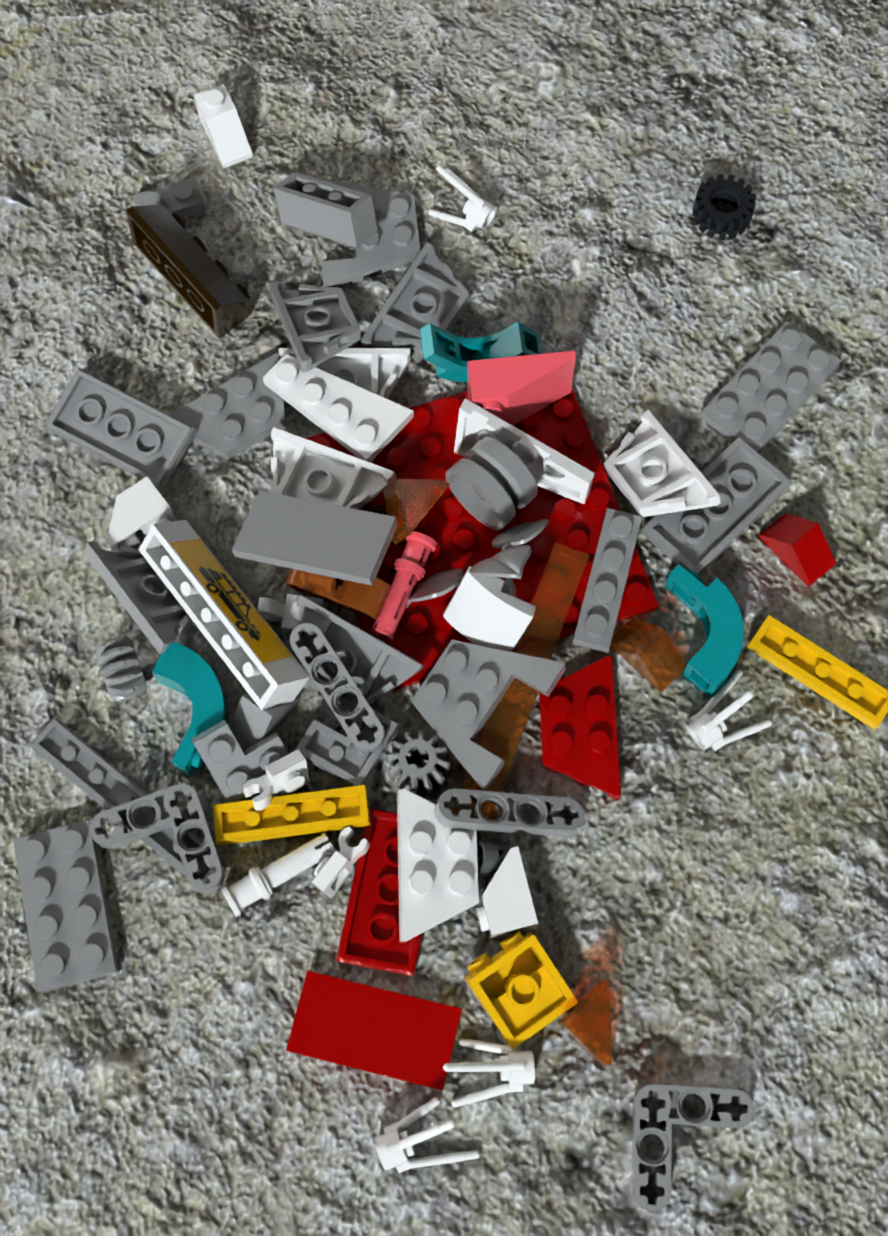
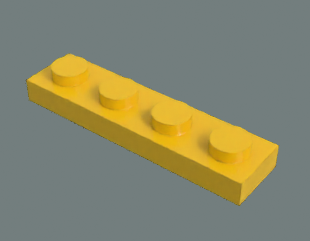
M770 615L765 619L747 646L752 652L874 730L879 727L888 713L887 689Z
M366 785L272 797V801L267 808L260 811L254 809L252 800L213 805L215 842L218 846L343 830L348 826L350 828L371 826Z

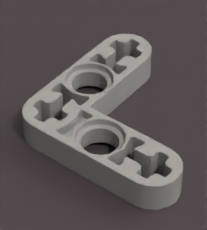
M182 783L170 786L102 811L91 820L89 832L92 839L102 848L107 849L117 848L171 828L187 879L192 887L206 894L218 890L223 884L225 878L224 868L201 799L190 785ZM184 794L187 799L192 798L187 803V808L192 818L199 814V819L185 821L181 810L178 807H173V805L178 803L177 796ZM146 806L153 807L156 811L155 820L148 826L138 825L135 817L139 809ZM124 814L127 815V821L133 828L131 832H128L124 825L115 828L112 831L113 837L109 839L104 834H99V832L105 829L104 823L110 821L114 826L126 823L122 818ZM193 828L203 830L205 838L199 847L188 848L185 846L184 836L187 831ZM209 850L211 851V855H204ZM203 855L209 869H216V872L210 875L211 882L205 884L202 879H196V876L201 874V868L196 858L189 862L190 857Z
M649 1084L640 1088L634 1095L632 1108L631 1191L635 1203L642 1209L653 1212L660 1211L670 1201L672 1125L732 1129L744 1127L750 1123L755 1111L754 1103L750 1096L744 1091L728 1088ZM650 1091L655 1092L657 1100L663 1101V1108L655 1111V1123L663 1121L664 1130L654 1127L640 1129V1120L649 1122V1110L646 1107H642L641 1100L648 1098ZM688 1094L698 1095L704 1102V1112L697 1119L689 1118L682 1110V1101ZM710 1094L717 1095L715 1104L731 1103L732 1096L736 1097L737 1104L744 1106L745 1112L737 1116V1121H733L731 1113L715 1112L717 1121L710 1120L713 1111ZM648 1134L656 1135L663 1143V1152L656 1160L647 1159L640 1150L641 1140ZM639 1164L649 1167L663 1165V1175L654 1172L655 1186L662 1187V1196L655 1197L654 1204H648L647 1196L640 1195V1187L647 1186L648 1172L639 1173Z

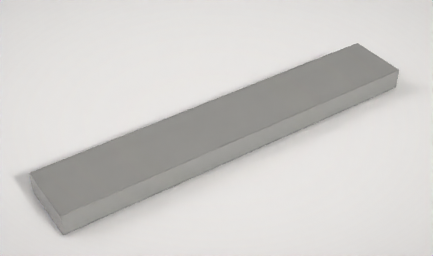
M55 717L29 744L35 752L105 810L148 795ZM142 807L136 813V823L140 826L150 825L155 820L156 811L153 807ZM122 815V818L126 822L123 823V825L130 831H133V828L129 825L127 821V815ZM171 828L141 838L145 844L187 878ZM191 829L184 836V844L188 848H197L204 841ZM209 850L204 855H211V851ZM219 853L220 859L222 861L224 857ZM203 855L190 857L189 862L196 858L201 868V874L196 876V879H202L204 882L213 870H210L206 865Z

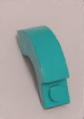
M516 322L496 334L480 338L456 336L431 323L420 329L421 350L424 360L436 365L438 377L451 381L467 383V361L543 354L539 332L520 322Z
M678 564L669 574L665 588L696 613L705 630V644L687 663L683 675L712 698L726 682L741 653L744 637L742 615L735 598L717 577L706 587L696 572L690 569L686 570Z
M173 642L160 655L152 673L159 684L176 690L191 700L192 720L172 760V764L178 772L192 777L196 768H202L204 761L191 739L223 720L229 726V709L225 693L208 663L193 650Z

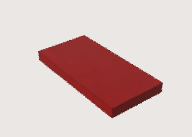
M369 808L371 826L364 827L362 839L368 840L370 847L356 863L336 962L414 977L422 934L407 942H399L397 813Z
M307 970L286 1051L443 1091L448 1073L444 1071L443 1066L445 1063H450L462 1009Z

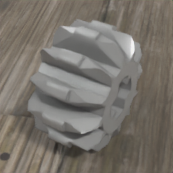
M127 636L115 637L97 645L95 654L110 698L117 702L124 699L129 700L135 698L138 694L144 693L147 685L132 640Z
M420 730L418 739L414 740L410 732L406 731L404 733L405 744L394 740L391 745L396 753L386 755V762L393 765L387 770L389 778H398L396 782L398 789H404L410 783V792L417 795L418 786L423 785L426 793L430 794L433 792L431 781L443 785L445 777L441 772L450 770V762L443 760L449 755L448 748L438 747L440 738L437 735L426 741L425 730ZM419 757L420 761H424V767L418 769L416 764H412V758Z

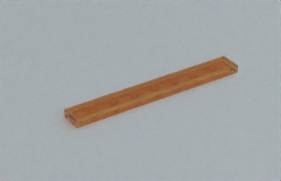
M558 543L554 544L532 605L536 606L534 616L518 640L513 652L551 660L590 554ZM516 678L488 718L478 745L505 762L488 791L502 792L539 691ZM467 772L461 789L484 791ZM474 802L465 810H473ZM490 802L482 804L481 810L484 817L491 820L496 805ZM454 806L452 813L457 815L462 809Z

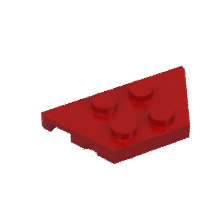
M606 656L559 680L549 697L539 692L541 757L543 768L557 774H565L572 781L585 787L589 785L607 793V797L620 799L612 656Z

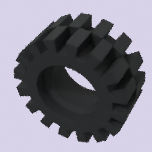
M719 174L716 181L713 177L707 179L706 184L703 182L699 187V191L697 190L692 216H695V225L700 224L699 230L702 233L707 229L709 230L708 237L713 238L715 233L719 234V240H725L726 234H729L730 239L736 238L737 232L741 235L745 232L746 227H749L756 205L755 193L751 194L753 188L750 185L743 187L745 180L742 178L735 182L734 175L729 174L728 180H724L723 174ZM718 201L728 202L736 208V211L723 213L717 211L712 206V203Z

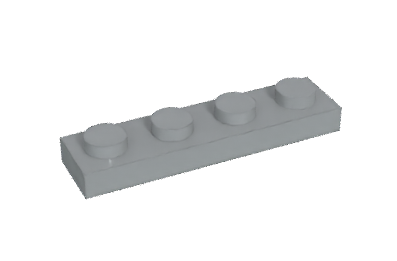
M607 508L572 644L606 653L609 652L642 516Z

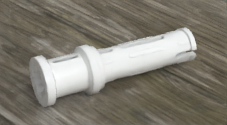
M323 832L320 836L260 870L259 867H253L249 869L247 876L229 886L225 884L220 886L219 888L235 917L241 915L242 909L261 898L264 900L269 899L270 895L273 894L272 890L321 862L325 857L333 855L335 849L331 842H328L327 835Z

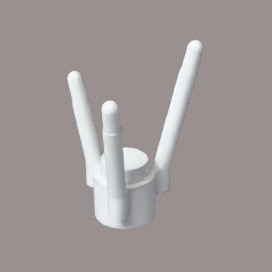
M441 165L437 166L436 170L469 198L463 208L466 219L430 209L428 214L463 226L471 232L476 227L485 230L493 221L497 213V207L479 196L450 169H445Z
M740 669L736 670L707 704L690 718L691 723L687 726L688 733L704 751L711 747L716 752L725 744L772 726V721L768 719L723 736V733L727 730L723 721L753 698L754 693L752 691L745 693L719 714L715 712L709 714L743 675V671Z
M461 1038L459 1039L461 1046L504 1055L499 1056V1062L445 1063L443 1066L446 1072L499 1071L500 1080L508 1081L506 1084L453 1099L451 1102L453 1107L475 1103L509 1092H523L524 1084H534L533 1051H521V1045L512 1050L506 1045Z
M438 1097L423 1104L397 1123L383 1128L385 1134L374 1138L376 1150L384 1170L387 1171L396 1167L398 1173L412 1168L478 1159L481 1153L478 1150L409 1159L410 1156L415 1155L413 1145L442 1134L456 1125L454 1120H448L411 1136L407 1130L400 1132L439 1105L440 1099Z

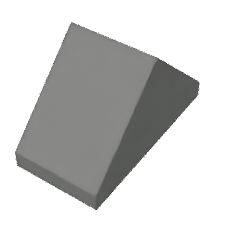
M248 692L242 695L229 724V728L241 749L245 750L276 732L299 702V697H296L293 702L261 710Z

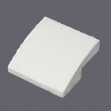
M469 566L448 603L443 617L453 628L472 643L511 652L531 622L536 606L501 592L504 581L499 578L471 576L469 570L472 567Z

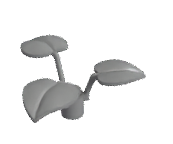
M543 519L535 522L521 523L502 531L491 543L493 548L502 547V551L494 557L475 564L469 570L471 576L496 577L501 580L502 577L506 578V581L503 580L501 592L517 598L513 578L521 579L524 565L532 553L529 545L522 544L527 543L541 533L549 524V520ZM463 569L442 571L423 580L412 590L410 598L407 600L406 608L412 602L434 599L456 588L463 578Z

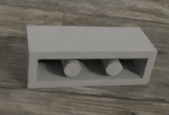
M293 172L273 188L280 220L283 224L356 248L378 231L372 196L298 172Z

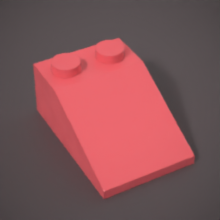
M575 351L467 361V399L514 426L571 393L576 353Z

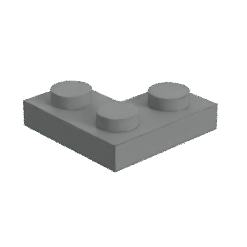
M195 177L132 195L136 206L162 204L170 214L175 212L180 218L206 211Z
M365 710L356 721L362 731V735L358 739L359 742L367 740L371 744L376 740L374 733L378 729L377 727L370 729L361 718L369 715L368 711ZM373 710L385 729L386 739L378 750L364 752L352 743L348 735L345 737L314 719L295 750L299 749L306 758V761L348 785H364L399 726L398 723Z
M225 720L191 739L228 803L237 802L244 798L242 785L246 781L265 775V766L288 755L285 746L276 732L242 751Z

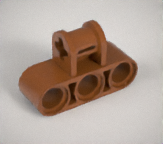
M295 569L290 570L285 581L286 585L297 591L323 599L327 603L371 620L377 619L391 589V585L378 578H375L371 586Z

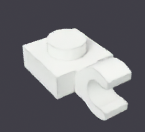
M287 594L285 604L271 598L259 597L257 610L266 621L282 622L281 631L291 634L292 630L298 625L299 606H297V599L299 595ZM308 597L323 606V599Z
M297 749L265 766V775L246 781L242 787L246 798L255 793H260V795L252 798V802L256 811L263 810L270 805L273 795L276 797L294 793L310 782L306 758Z
M349 826L344 828L339 835V852L335 851L331 857H325L318 864L314 872L316 877L312 883L331 899L355 869L354 863L370 847V843L365 838L360 841L358 846L350 847L348 842L355 832Z

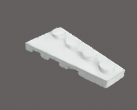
M287 354L262 377L264 384L357 458L370 463L414 418L413 410L317 367L302 373L297 359Z
M466 398L464 399L459 408L454 453L468 458V451L485 436L494 438L506 445L522 460L535 478L537 486L585 504L592 486L594 472Z

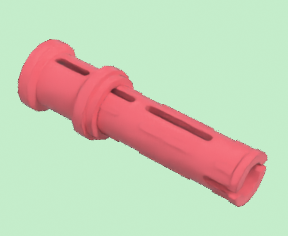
M415 531L408 532L405 538L408 543L402 557L395 561L394 570L396 574L391 584V589L370 631L373 636L381 640L390 642L393 640L398 623L407 606V600L410 598L416 582L424 578L426 574L424 567L428 557L437 548V542L425 534Z

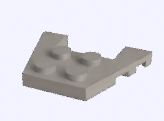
M317 178L371 195L378 229L357 248L355 247L356 258L321 261L324 287L336 288L349 282L353 285L363 281V277L379 270L384 273L415 260L421 250L414 195Z
M451 640L411 702L479 787L484 791H488L505 762L473 741L515 678L549 697L565 672L566 667L565 664L559 661Z

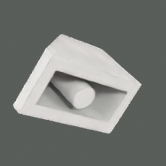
M224 84L195 94L194 99L200 122L223 169L252 158L253 154L236 107Z
M518 846L510 848L482 895V907L476 908L481 932L489 931L491 940L507 937L516 931L524 933L536 930L538 926Z

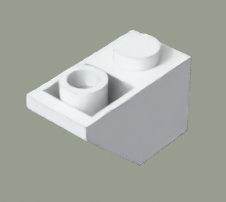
M147 476L116 497L106 539L109 549L113 552H118L120 546L139 550L153 524L176 521L171 507Z

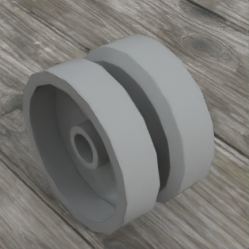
M485 436L468 451V459L461 458L446 471V481L456 499L479 522L497 531L503 529L515 517V508H524L538 493L535 478L522 460L506 445L491 437Z

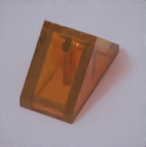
M397 479L384 491L387 515L396 517L398 523L391 540L395 545L411 534L450 485L448 482L431 479Z
M632 617L612 637L610 647L660 693L685 670L686 664L663 628Z
M600 980L559 1025L600 1067H610L612 1065L609 980Z

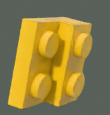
M516 931L502 940L500 946L503 950L492 958H489L487 954H483L473 960L467 966L470 973L463 977L484 1011L488 1013L512 1050L578 1003L536 936L529 932L522 935L520 931Z

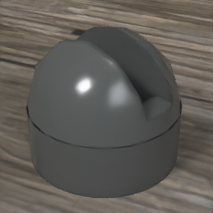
M477 842L478 873H492L498 870L504 860L499 857L503 854V849L498 844Z

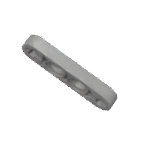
M312 623L297 625L290 634V645L350 740L361 751L374 752L384 744L386 732L373 709L322 631ZM306 632L309 636L317 635L313 639V643L320 654L325 648L328 650V653L317 656L310 664H308L307 660L313 659L314 656L306 646L300 648L298 646L303 642L301 635ZM325 662L335 663L338 668L337 676L329 682L321 681L317 675L319 666ZM353 693L357 696L358 705L353 712L343 713L338 709L337 701L342 694ZM365 710L369 713V715L361 717L370 729L374 727L378 729L374 733L376 740L371 744L367 740L359 742L358 738L361 737L362 731L356 722L351 727L347 724L348 721L359 718Z
M456 788L443 792L434 808L435 817L438 822L449 828L560 837L574 834L581 827L585 818L584 809L580 803L571 798ZM450 801H455V807L462 809L456 816L452 815L451 809L445 808ZM474 802L473 810H465ZM490 802L497 805L501 813L498 820H489L484 817L481 810L482 804ZM524 805L534 808L538 815L537 822L527 823L522 820L519 815V808ZM562 810H566L567 816L573 817V820L567 825L564 818L553 816H558ZM547 816H552V818L546 824L545 822Z

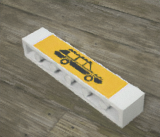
M187 520L153 524L139 548L140 553L258 707L264 710L293 702L310 678L300 663Z

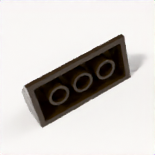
M162 204L132 206L126 210L133 244L219 339L251 316V298L242 285H235L228 278V271L219 260L213 261L206 254L207 249L197 236L191 237L186 232L183 221L175 212L170 214Z

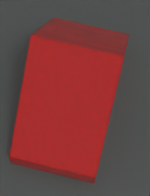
M785 513L759 535V538L808 587L836 564L819 523Z

